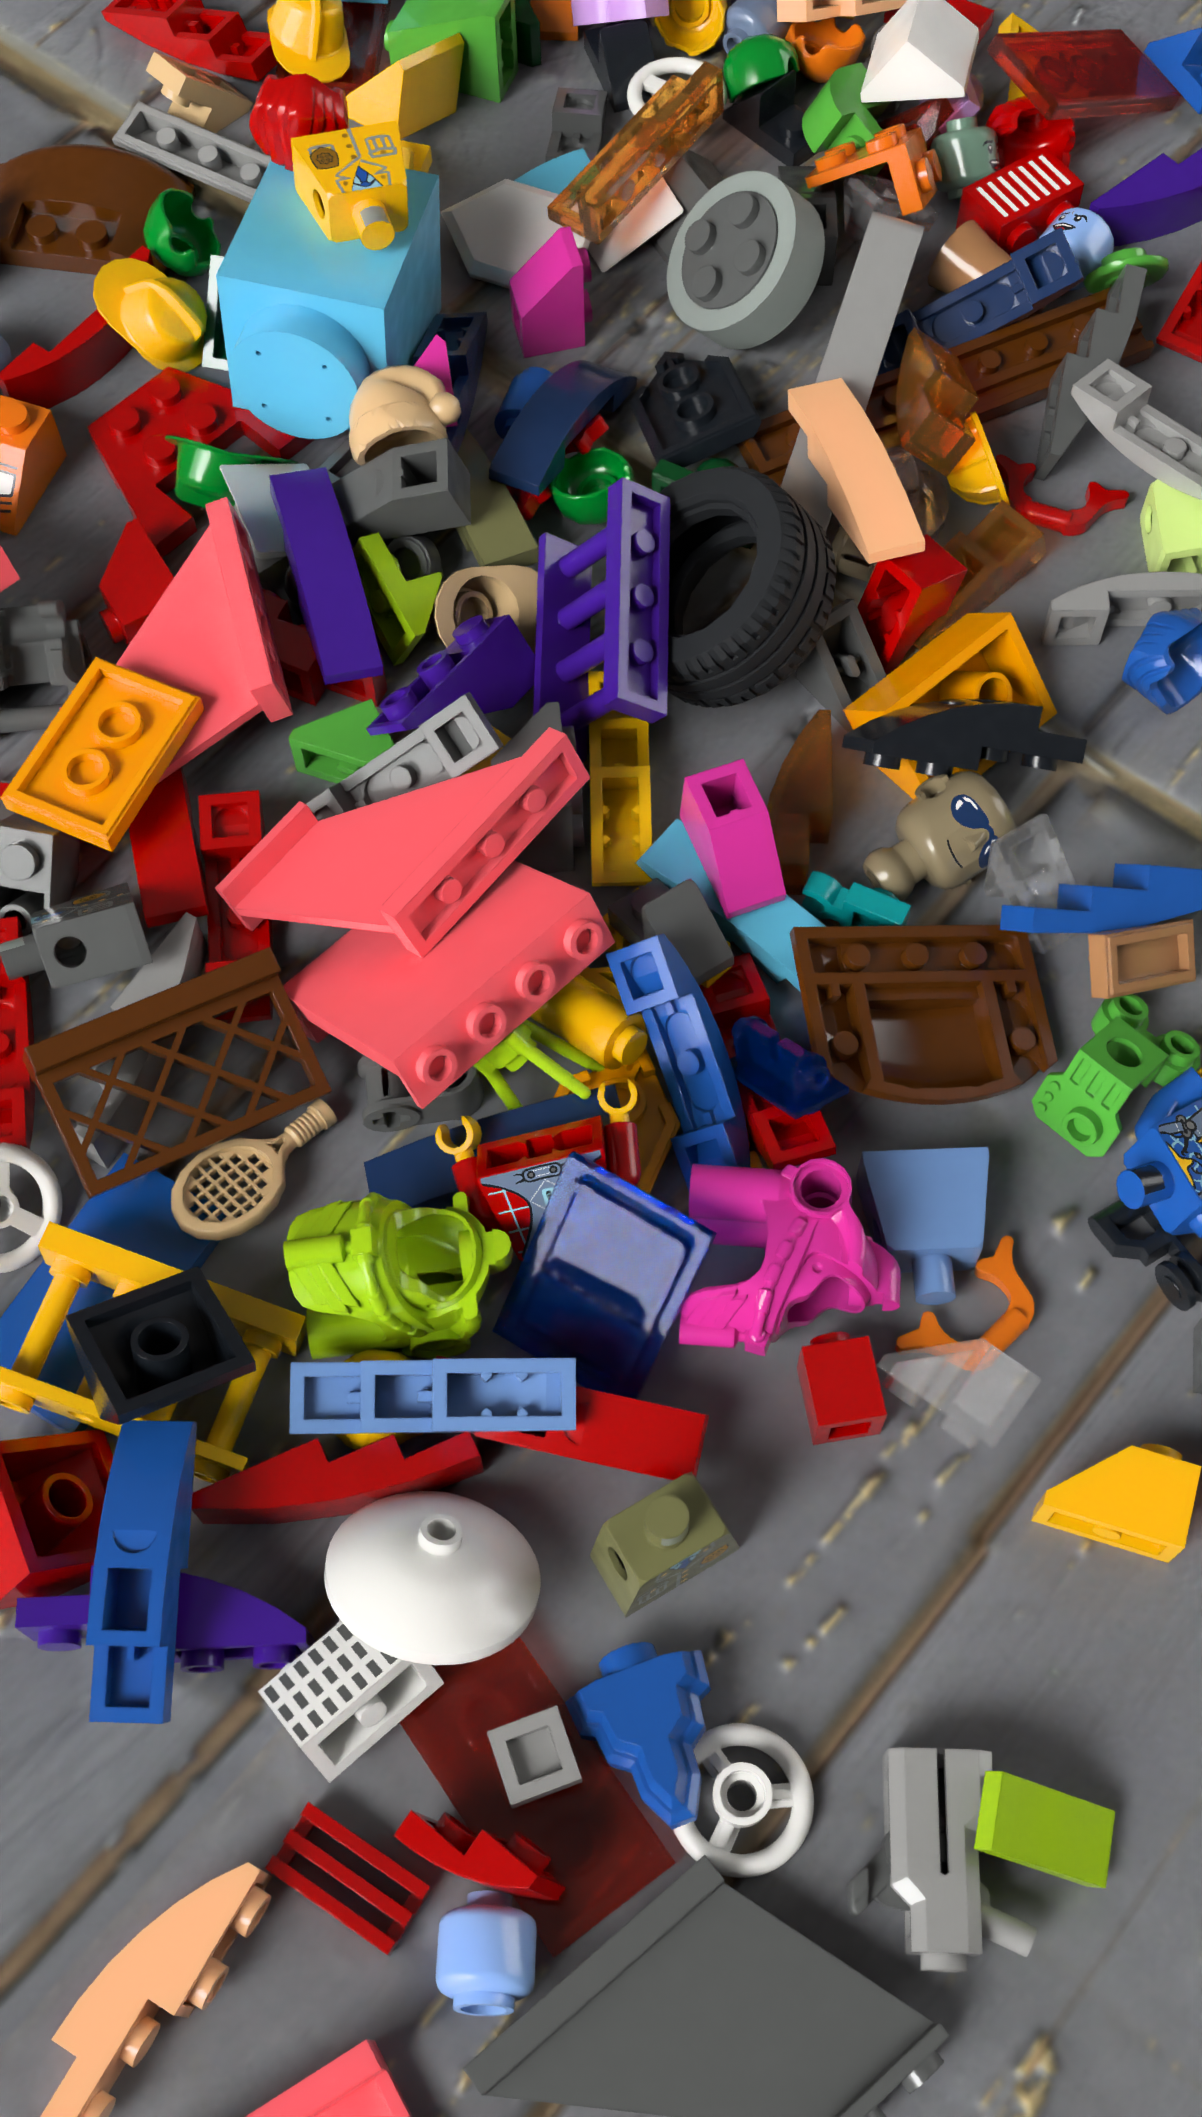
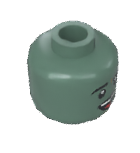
M976 116L947 121V132L936 136L930 143V150L935 149L942 171V181L937 182L936 185L938 191L947 192L948 200L961 199L964 187L1000 170L997 133L993 128L987 126L978 127Z

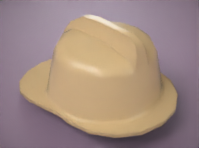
M518 565L468 567L455 571L443 582L435 599L428 622L435 625L436 632L447 648L455 640L452 636L453 631L466 620L477 615H482L484 619L510 615L535 654L538 572L530 567Z

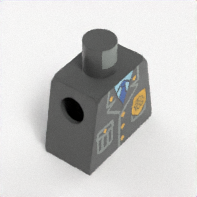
M127 882L31 914L33 934L0 943V956L9 980L46 970L52 988H61L153 963ZM69 936L81 940L80 944L72 949H63L56 944L61 938Z

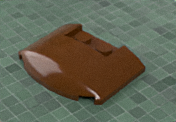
M64 144L43 147L23 153L0 164V264L97 275L102 266L114 259L128 258L142 245L148 248L144 241L143 228L148 211L161 192L168 188L188 191L193 195L194 202L196 196L195 186L187 180H182L168 168L150 159L111 147ZM152 255L155 268L168 277L170 270L159 263Z
M1000 925L793 927L789 933L815 1071L828 1080L833 1079L853 1091L884 1100L921 1105H948L974 1102L1008 1093L1019 1088L1039 1070L1044 1073L1058 1061L1031 944L1026 932L1000 930Z

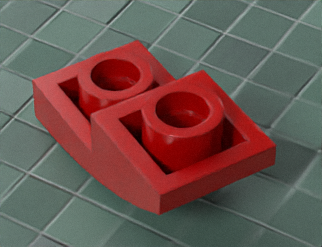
M411 1810L393 1835L413 1852L434 1865L501 1892L531 1899L558 1901L566 1889L562 1883L545 1870L552 1858L537 1844L517 1831H514L509 1840L484 1829L477 1836L466 1825L446 1812H443L439 1820L436 1821Z

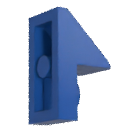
M1202 28L1150 42L1144 53L1198 114H1202Z

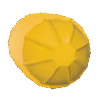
M974 411L970 413V417L955 426L945 441L941 458L945 475L951 490L965 501L981 505L1001 502L1005 511L1010 510L1009 500L979 417Z

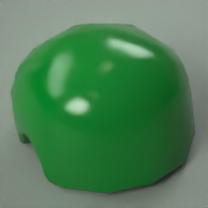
M774 34L748 36L736 44L729 51L723 66L724 82L729 103H734L738 95L742 98L751 92L753 87H758L770 80L784 76L792 70H795L796 73L799 72L798 55L793 45Z
M168 188L158 195L148 211L143 228L144 241L155 259L174 273L185 277L203 276L209 271L210 255H220L221 244L213 231L214 220L211 217L200 218L194 214L192 210L194 197L191 193Z
M606 447L591 448L585 455L578 452L570 458H565L563 470L548 487L552 492L553 500L565 518L581 525H603L607 523L608 487L622 477L635 482V475L632 467L623 455Z

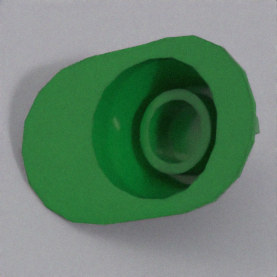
M170 435L165 437L166 441L178 446L175 482L176 496L181 501L205 509V504L224 497L229 499L232 506L236 504L220 470V465L298 464V461L228 452L186 438Z

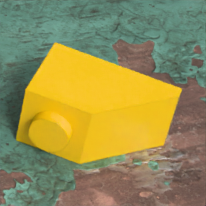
M1148 1443L1142 1444L1139 1448L1131 1445L1046 1490L1034 1507L1031 1521L1169 1563L1185 1548L1202 1466L1182 1461V1454L1167 1446Z

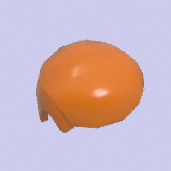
M835 17L822 19L818 22H792L785 37V40L789 41L796 49L800 68L798 73L817 83H826L837 69L855 64L867 39L861 26L857 23L851 25L846 32L841 31L836 25Z

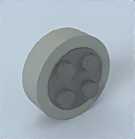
M745 171L730 176L715 185L689 212L677 233L671 249L667 268V290L671 306L677 316L691 328L728 349L753 348L777 336L797 317L806 305L821 272L825 252V236L818 212L804 197L776 176L767 172Z

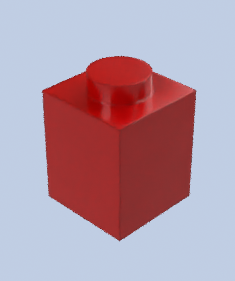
M830 1332L811 1339L810 1345L802 1346L797 1363V1372L813 1445L880 1434L887 1417L870 1337L863 1336L850 1339V1335L847 1332Z

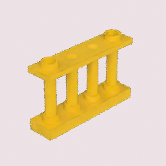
M49 1221L38 1247L45 1263L51 1266L49 1273L54 1278L11 1370L0 1366V1405L24 1414H29L33 1405L119 1436L122 1424L117 1425L100 1419L85 1375L76 1394L37 1379L79 1287L87 1288L89 1282L93 1281L114 1289L113 1297H117L184 1271ZM207 1280L237 1332L242 1337L256 1364V1371L231 1381L206 1442L196 1439L194 1477L213 1484L249 1468L248 1458L233 1453L232 1450L270 1358L277 1359L280 1352L297 1357L306 1335V1316ZM178 1402L134 1420L170 1421Z

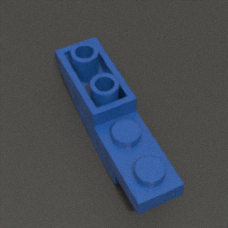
M131 1420L121 1426L101 1514L89 1601L86 1645H94L89 1722L149 1724L171 1722L180 1569H188L197 1422Z

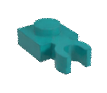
M812 871L802 894L806 895L801 904L805 910L815 918L837 921L840 923L839 926H907L911 905L900 901L893 893L882 888H868L853 882L849 890L842 887L833 877L822 872Z

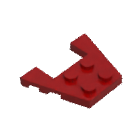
M169 366L87 426L91 441L117 489H120L129 505L133 518L139 520L162 558L197 532L193 516L166 495L175 488L178 446L166 441V435L186 438L225 450L242 436H246L270 456L288 460L315 440L291 436L270 427L249 410L233 407L231 389Z

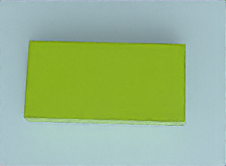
M985 1771L974 1849L1086 1887L1106 1888L1115 1811L1004 1771Z

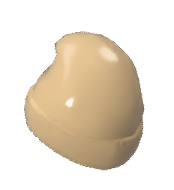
M396 365L374 371L363 379L350 405L349 446L353 459L362 466L394 447L448 438L446 426L457 422L461 414L459 400L454 395L446 392L445 386L440 379L419 367Z

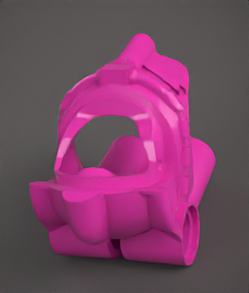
M825 1158L811 1159L799 1167L787 1165L783 1170L705 1164L692 1165L689 1190V1218H692L691 1243L764 1248L765 1257L760 1270L751 1278L735 1284L704 1287L691 1292L687 1296L681 1307L679 1344L735 1348L738 1342H744L746 1352L765 1357L770 1343L776 1342L781 1335L791 1328L806 1326L812 1323L828 1309L860 1313L866 1306H874L875 1304H881L882 1311H893L900 1307L901 1270L899 1264L890 1252L873 1242L872 1237L865 1236L863 1226L851 1208V1177L844 1167L833 1160Z

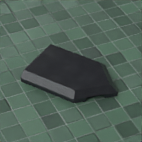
M665 351L655 365L657 374L648 386H641L629 402L656 464H658L660 459H664L685 468L754 437L762 423L729 357L708 355L704 361L685 360L683 353Z

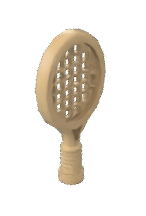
M321 1099L315 1100L307 1107L305 1113L285 1127L284 1133L275 1138L252 1139L239 1137L219 1142L195 1155L180 1171L171 1190V1210L180 1229L196 1239L219 1241L242 1235L262 1223L278 1206L286 1187L285 1168L290 1153L296 1147H303L320 1131L328 1130L337 1122L336 1115L330 1106ZM237 1156L241 1161L235 1165L231 1160ZM256 1157L259 1161L253 1165L250 1160ZM226 1164L231 1167L227 1172L221 1169ZM246 1164L249 1169L243 1173L240 1168ZM262 1165H265L268 1168L262 1173L258 1170ZM209 1166L212 1167L208 1172L204 1171ZM218 1172L221 1176L214 1180L211 1176ZM236 1172L239 1177L233 1181L230 1176ZM255 1173L258 1177L252 1181L249 1176ZM208 1180L211 1184L204 1188L201 1184ZM226 1180L229 1185L223 1189L220 1184ZM263 1180L267 1185L260 1189L257 1184ZM245 1181L248 1185L242 1189L239 1184ZM198 1188L201 1192L194 1196L191 1192ZM216 1188L219 1193L213 1197L210 1192ZM234 1188L238 1193L232 1197L228 1192ZM253 1188L257 1193L250 1197L247 1192ZM206 1196L209 1201L203 1205L199 1200ZM224 1196L228 1201L222 1205L218 1200ZM243 1196L247 1201L240 1205L237 1200ZM262 1197L261 1201L257 1203L256 1200ZM196 1204L199 1209L193 1213L189 1208ZM214 1204L218 1209L211 1213L208 1208ZM233 1204L237 1209L230 1213L227 1208ZM250 1205H252V1206L254 1207L253 1209H251V1210H249V1211H246V1210H245V1209H246L247 1207H249ZM204 1212L208 1217L202 1221L198 1216ZM223 1212L227 1217L220 1221L217 1216Z

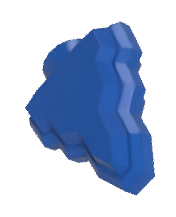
M648 1642L632 1643L611 1651L599 1662L602 1678L581 1688L565 1702L578 1733L584 1740L598 1742L610 1767L632 1773L642 1801L672 1830L694 1822L698 1817L702 1776L694 1754V1748L706 1731L701 1700L711 1691L702 1651H678L658 1656L655 1646Z

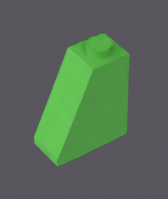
M406 0L395 20L389 21L384 35V47L389 52L391 65L402 58L460 32L464 40V50L458 92L501 103L519 71L515 0Z

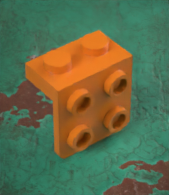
M904 123L875 133L873 139L865 142V147L857 150L854 141H850L825 151V156L814 161L816 168L805 177L807 188L810 189L888 162L902 216L925 208L938 191L936 183L942 181V171L935 149L927 151L921 127L906 132Z

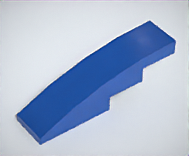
M1115 863L1113 887L1059 884L1057 909L1002 905L1000 930L1026 933H1095L1150 925L1202 910V869Z

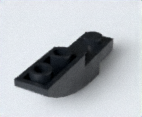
M947 699L909 706L870 720L845 734L842 747L865 752L863 764L900 770L901 759L904 758L917 761L915 773L931 776L941 774L950 776L952 775L953 767L978 771L980 759L1007 763L1009 751L1023 753L1022 766L1056 771L1058 760L1083 764L1087 740L1038 731L1043 706L989 699Z

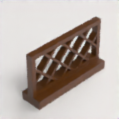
M270 947L24 1048L23 1062L33 1083H36L89 1200L332 1092L278 976L281 969ZM270 996L280 1018L273 1041L237 1027L245 1005ZM235 1010L230 1024L215 1019ZM197 1025H203L226 1034L214 1066L177 1052L186 1030ZM285 1030L293 1048L280 1044ZM176 1035L171 1049L154 1044ZM233 1037L269 1051L257 1083L221 1069ZM142 1050L166 1059L154 1092L116 1078L126 1055ZM276 1054L301 1063L311 1087L288 1095L264 1086ZM115 1060L110 1075L93 1070ZM173 1062L210 1076L198 1108L161 1095ZM79 1075L103 1084L105 1087L91 1119L65 1109L54 1085ZM217 1079L253 1092L244 1116L229 1121L205 1112ZM112 1088L149 1102L137 1135L99 1122ZM260 1096L276 1101L255 1111ZM156 1105L193 1118L185 1142L169 1148L144 1138ZM201 1121L217 1127L195 1137ZM71 1122L88 1128L82 1145ZM97 1131L132 1144L133 1146L124 1168L97 1180L86 1156L94 1132ZM140 1148L156 1153L134 1164Z

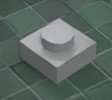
M557 1705L487 1731L512 1809L582 1782V1777Z

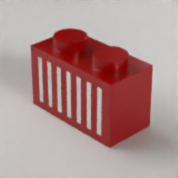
M1045 146L964 187L956 229L968 220H975L988 236L1010 255L1038 240L1048 226L1062 212L1070 208L1079 207L1084 183Z

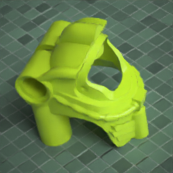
M461 1191L453 1196V1207H446V1209L412 1208L402 1201L388 1199L378 1193L370 1192L362 1200L346 1202L339 1200L298 1215L289 1227L287 1241L283 1243V1252L294 1297L302 1307L307 1308V1336L312 1359L355 1355L369 1349L384 1351L402 1349V1352L408 1356L426 1359H436V1355L453 1357L465 1353L471 1347L470 1338L482 1326V1317L478 1303L485 1292L489 1276L504 1271L512 1263L513 1250L509 1236L499 1229H492L491 1232H486L480 1221L469 1213L470 1198Z

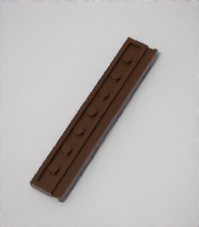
M1111 287L878 375L865 413L883 443L889 458H894L948 437L955 426L970 417V413L974 411L977 413L982 424L1046 399L1051 377L1067 352L1076 354L1079 335L1097 308L1105 310L1107 295ZM1137 316L1119 362V366L1123 368L1149 359L1155 347L1152 340L1146 341L1141 333L1143 326ZM789 410L762 419V423L754 437L736 444L749 469H754L759 473L767 475L780 487L800 430L799 424Z

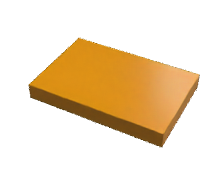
M95 657L0 797L6 809L113 852L205 710L201 697Z

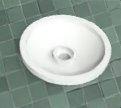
M414 1491L392 1495L369 1503L354 1512L335 1532L329 1544L324 1570L325 1588L330 1604L338 1618L355 1636L378 1651L392 1657L428 1665L464 1664L486 1658L503 1650L513 1643L528 1627L537 1607L541 1587V1576L536 1556L527 1540L515 1526L479 1502L463 1496L437 1491Z

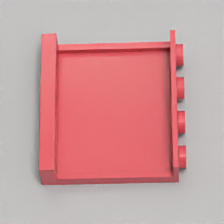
M514 860L424 958L408 951L396 934L351 929L286 982L283 987L307 1037L316 1043L321 1042L329 1034L399 1076L416 1105L424 1109L514 1029L611 947L615 940L589 892Z

